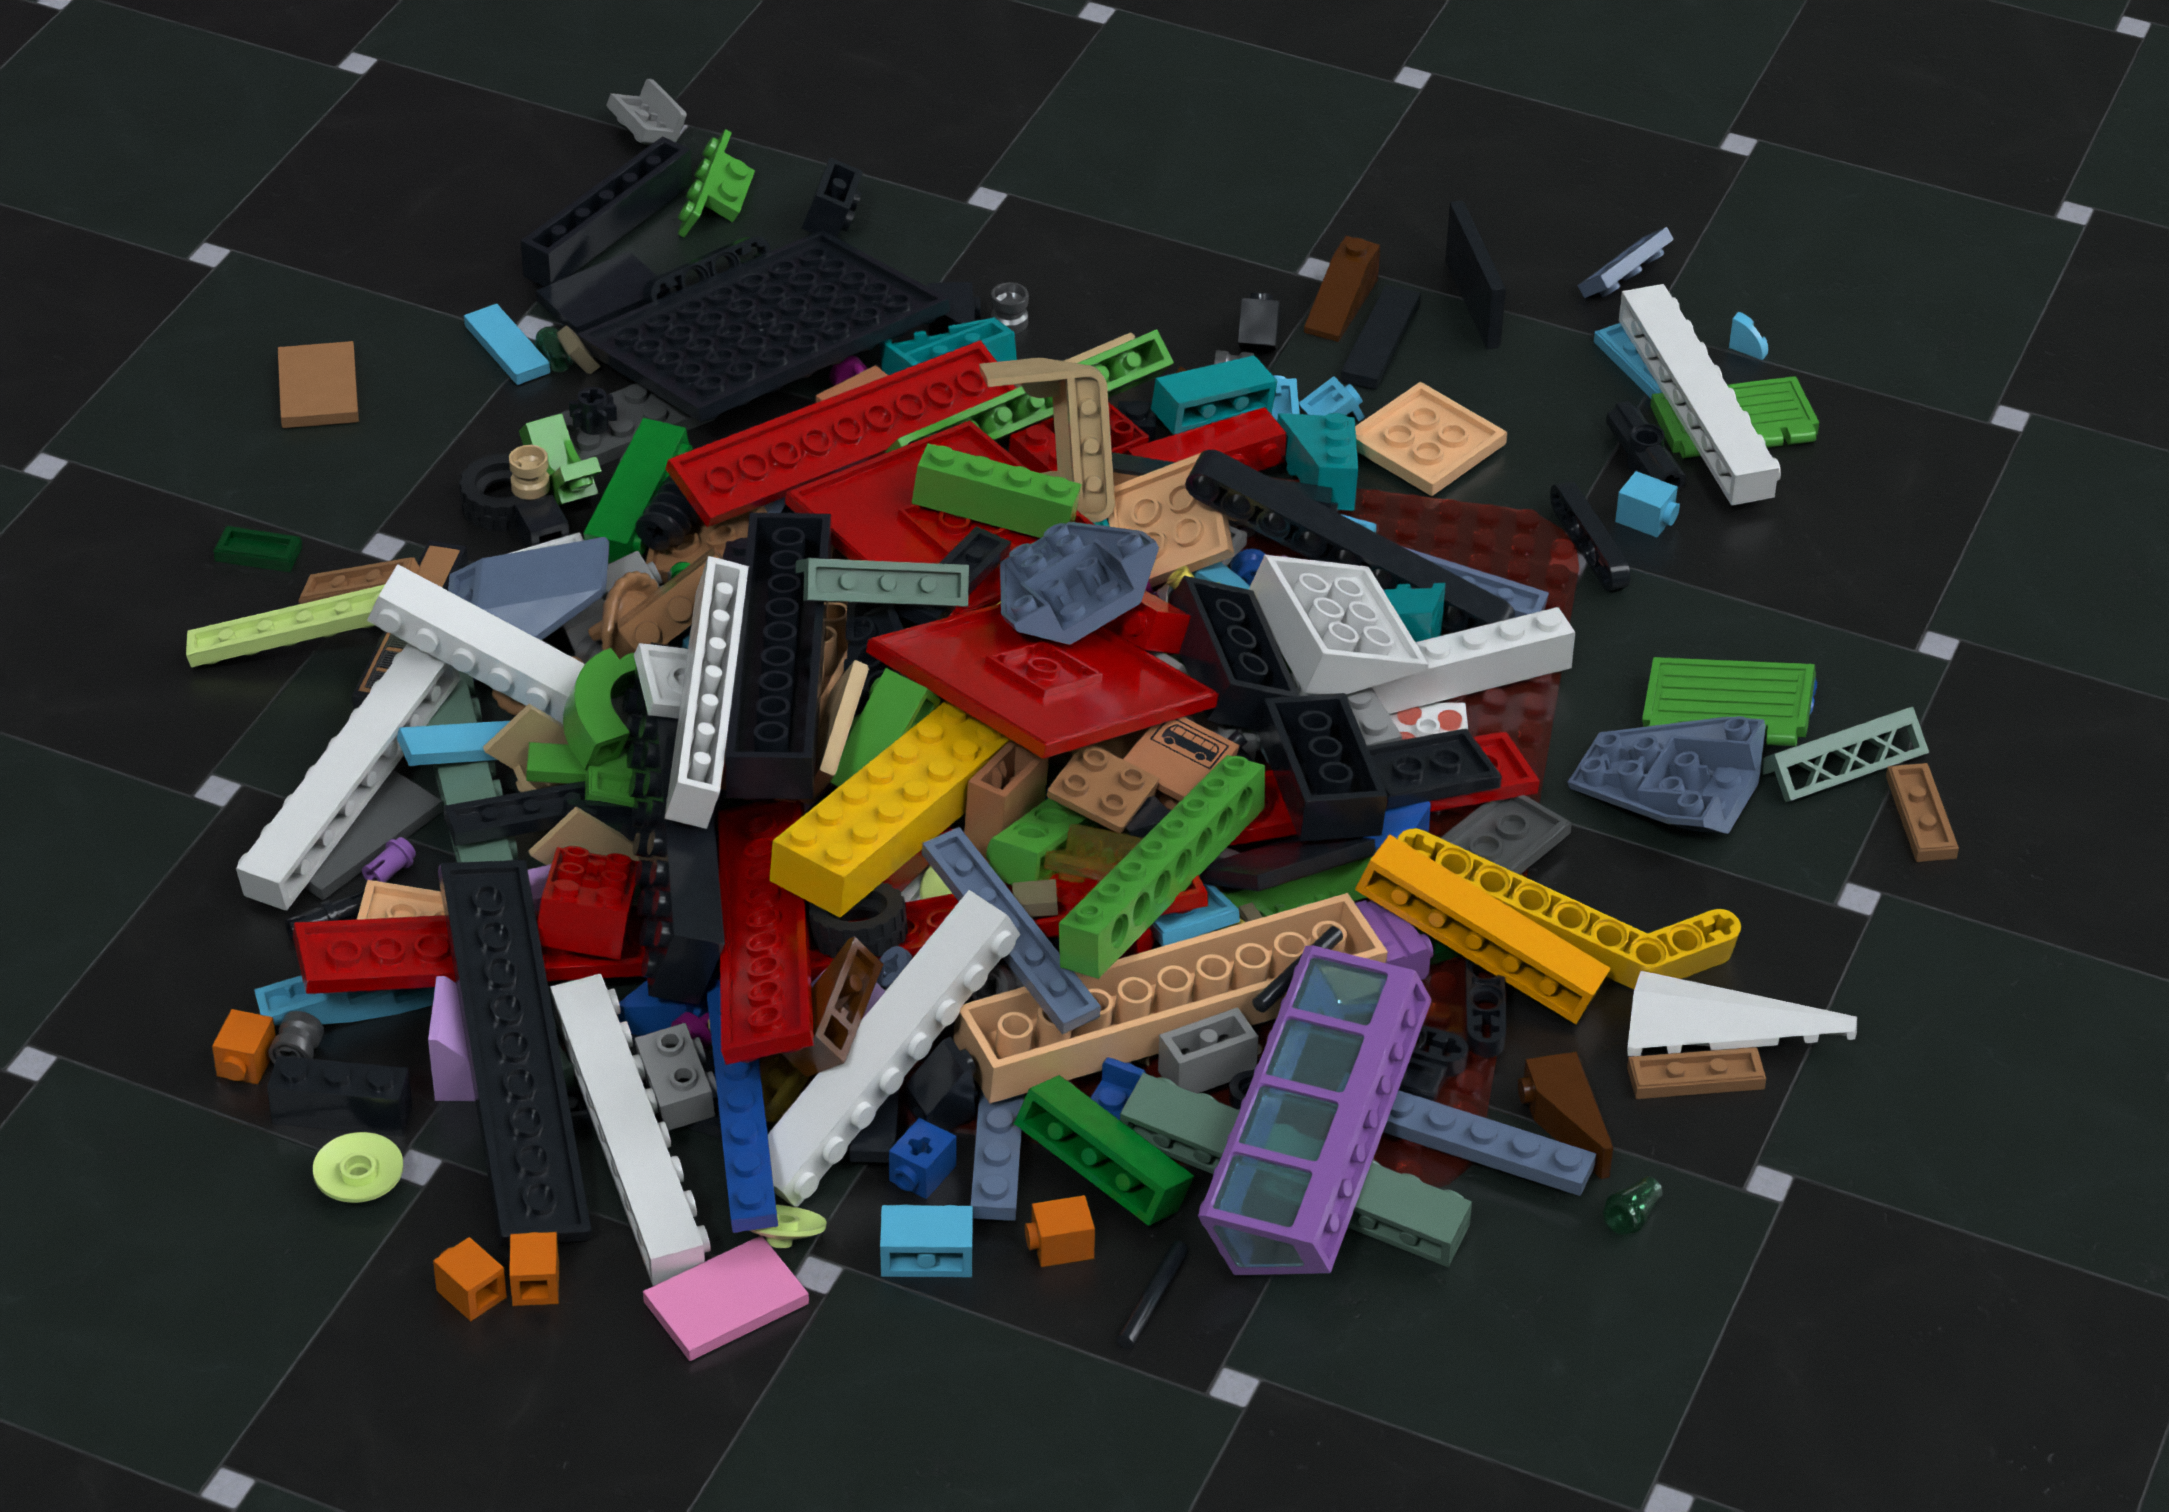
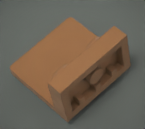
M1091 744L1077 750L1048 788L1047 797L1117 833H1122L1147 798L1155 796L1160 778Z

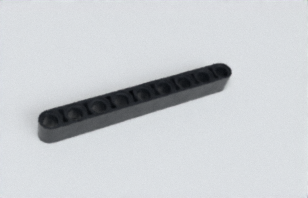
M1203 451L1186 479V490L1196 500L1311 560L1367 566L1383 590L1396 589L1398 584H1410L1411 589L1432 588L1434 583H1446L1442 628L1450 633L1515 618V611L1511 604L1500 597L1220 451Z

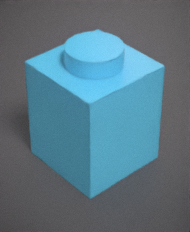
M1635 471L1619 491L1615 522L1658 537L1667 525L1672 526L1678 516L1680 505L1676 503L1678 487Z

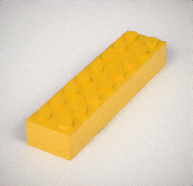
M948 701L943 702L773 840L769 881L841 918L922 850L924 842L937 837L966 813L968 781L1011 739Z

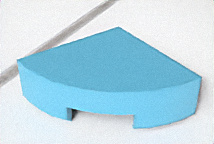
M1738 312L1732 320L1729 348L1763 360L1768 354L1766 338L1761 337L1760 333L1752 325L1754 321L1751 318Z

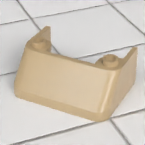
M1047 358L979 364L980 373L988 387L1021 384L1024 391L1032 397H1052L1058 471L1042 472V474L1063 477L1068 481L1082 484L1077 510L1094 523L1107 519L1114 510L1115 495L1107 382L1102 373L1090 365Z
M528 704L483 746L485 753L514 770L518 779L516 786L520 792L564 785V783L526 781L529 742L569 745L566 740L563 724L531 704ZM575 807L529 850L531 857L545 865L552 864L557 847L565 848L567 846L583 847L589 853L605 856L611 853L624 854L634 861H639L638 856L633 855V841L628 840L620 832L578 807Z

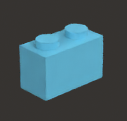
M882 1205L880 1240L881 1277H972L973 1206Z

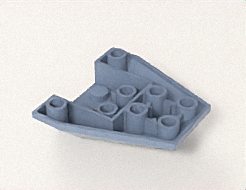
M1076 522L1053 525L1044 532V537L1032 544L1026 543L1017 546L1009 553L1008 558L1000 562L1001 614L1004 620L1017 632L1071 645L1142 602L1159 547L1154 539L1139 530Z
M606 537L482 558L451 573L448 591L533 637L543 640L606 594L610 542Z
M1742 716L1719 717L1599 732L1570 777L1568 785L1572 790L1669 825L1690 831L1729 834L1759 784L1766 728L1764 719H1752Z

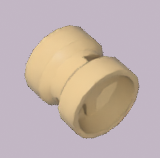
M523 445L511 451L509 465L510 471L513 473L511 476V488L514 495L521 499L532 500L547 494L550 489L549 474L547 472V452L535 445Z

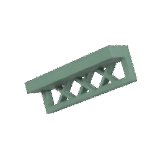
M816 558L796 561V573L804 574L803 601L949 607L968 606L969 565Z
M1912 706L1764 757L1761 760L1760 771L1762 775L1775 771L1784 800L1789 802L1929 753L1914 707ZM1904 726L1907 727L1914 749L1907 752L1891 745L1896 730ZM1886 733L1883 740L1877 737L1878 735ZM1864 740L1880 747L1872 764L1857 757L1859 748ZM1851 745L1849 752L1842 749ZM1829 752L1845 759L1838 776L1822 769ZM1887 752L1894 755L1885 759ZM1817 757L1814 764L1807 761L1809 759ZM1795 764L1811 772L1805 787L1798 790L1794 789L1787 767ZM1853 764L1859 767L1858 769L1850 771ZM1818 776L1825 779L1821 782L1816 783Z

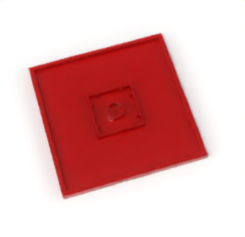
M971 421L964 422L788 491L785 497V504L795 513L831 514L832 545L849 560L939 564L976 526L1011 541L1009 553L1019 545L1032 544L1040 539L1039 537L912 504L917 466L928 443L946 446L952 450L974 456H984L993 461L1012 466L1025 467ZM1077 510L1076 523L1095 525ZM1000 564L968 596V606L957 607L948 617L993 606L1001 601Z
M1001 603L868 639L866 653L916 683L928 688L934 694L1043 759L1214 708L1217 705L1219 696L1213 689L1103 626L1071 645L1017 632L1004 620L1001 614Z

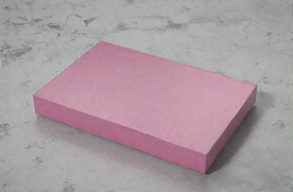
M760 1235L643 1291L644 1303L687 1359L692 1361L808 1305L809 1293L764 1237Z

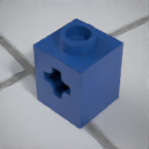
M918 1118L889 1150V1181L895 1183L902 1190L911 1191L925 1199L934 1192L957 1166L956 1135L921 1118Z

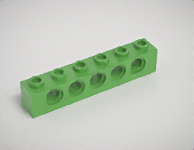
M1048 798L1019 820L1013 822L1002 832L995 835L988 844L986 857L990 860L989 865L1004 883L1012 885L1014 882L1049 880L1053 874L1060 873L1110 836V829Z

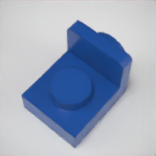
M1107 1057L1102 1064V1081L1090 1098L1120 1120L1122 1109L1143 1073L1146 1074V1071L1130 1063H1124Z

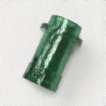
M544 327L536 334L535 346L550 362L552 371L557 373L564 372L569 369L564 357L570 365L573 364V359L568 356L557 337V333L560 330L553 327Z

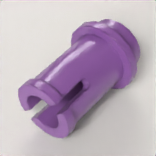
M402 837L396 840H389L386 842V849L362 868L363 876L366 880L374 881L377 878V881L387 882L399 870L409 868L413 864V858L416 856L413 846Z

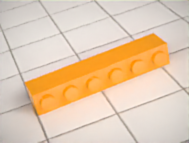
M1390 834L1369 861L1355 888L1357 892L1495 976H1504L1505 982L1574 1024L1578 1023L1611 969Z

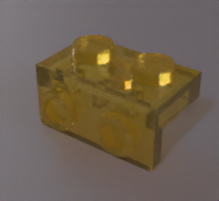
M1071 824L1068 830L1066 849L1047 851L1044 869L1059 872V879L1084 882L1085 878L1098 880V884L1143 838L1080 824Z

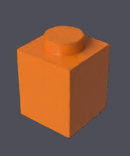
M231 1009L212 1045L218 1077L259 1084L271 1060L268 1050L275 1038L273 1017Z
M1085 1195L1032 1204V1222L1025 1223V1237L1028 1249H1036L1041 1267L1094 1259L1095 1227Z
M556 1232L510 1234L509 1276L512 1306L559 1304V1255Z
M470 1237L456 1246L446 1249L438 1258L433 1260L436 1291L470 1321L507 1298L504 1267Z

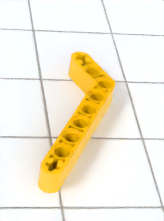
M1417 828L1407 829L1398 836V839L1610 967L1611 969L1606 977L1632 989H1635L1640 971L1683 979L1725 963L1731 957L1741 931L1740 921L1732 912L1724 909H1714L1651 933H1645L1424 830Z

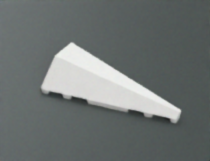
M1640 971L1633 994L1628 1056H1641L1642 1048L1662 1046L1667 1047L1668 1054L1681 1053L1682 1045L1710 1046L1711 1050L1778 1045L1779 1037L1803 1036L1805 1043L1818 1042L1819 1034L1846 1036L1848 1040H1853L1857 1034V1017Z

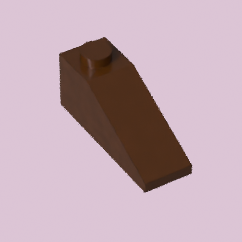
M1345 236L1331 259L1304 326V333L1336 342L1340 341L1378 281L1379 244L1368 242L1362 238Z
M856 937L847 940L812 987L814 1046L805 1047L794 1053L782 1052L806 1077L845 1063L883 967V963Z
M1577 1052L1525 1059L1524 1077L1518 1079V1094L1521 1103L1528 1104L1533 1120L1555 1140L1596 1153L1595 1167L1592 1172L1600 1179L1610 1178L1613 1145Z

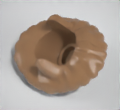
M634 571L625 573L614 583L607 594L606 601L603 603L602 620L588 630L589 636L593 641H602L603 651L612 648L619 659L629 653H635L634 648L618 630L617 621L659 589L656 580L652 579L645 572Z

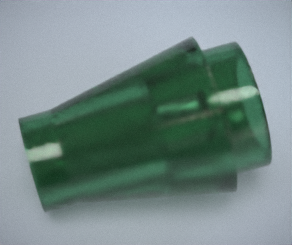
M1643 1177L1637 1183L1610 1195L1606 1200L1603 1210V1217L1608 1227L1622 1235L1641 1230L1655 1203L1662 1196L1661 1185L1652 1177Z

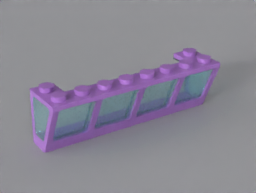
M1314 945L1305 946L1300 961L1294 969L1293 978L1286 996L1281 1001L1280 1011L1273 1029L1268 1034L1267 1044L1261 1059L1255 1067L1254 1076L1247 1094L1241 1102L1240 1112L1234 1127L1228 1135L1227 1144L1220 1162L1214 1170L1213 1179L1205 1200L1201 1203L1198 1217L1202 1225L1209 1233L1219 1253L1223 1256L1234 1275L1331 1273L1432 1001L1416 970Z

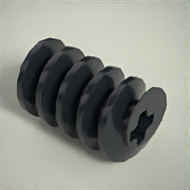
M668 475L664 484H662L657 494H655L650 504L637 520L635 530L646 546L652 550L663 551L667 550L668 547L680 546L685 540V536L691 531L692 526L699 519V515L671 476Z

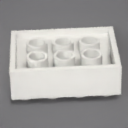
M1264 555L1249 590L1254 591L1275 642L1305 693L1311 695L1349 694L1427 670L1428 662L1369 567Z

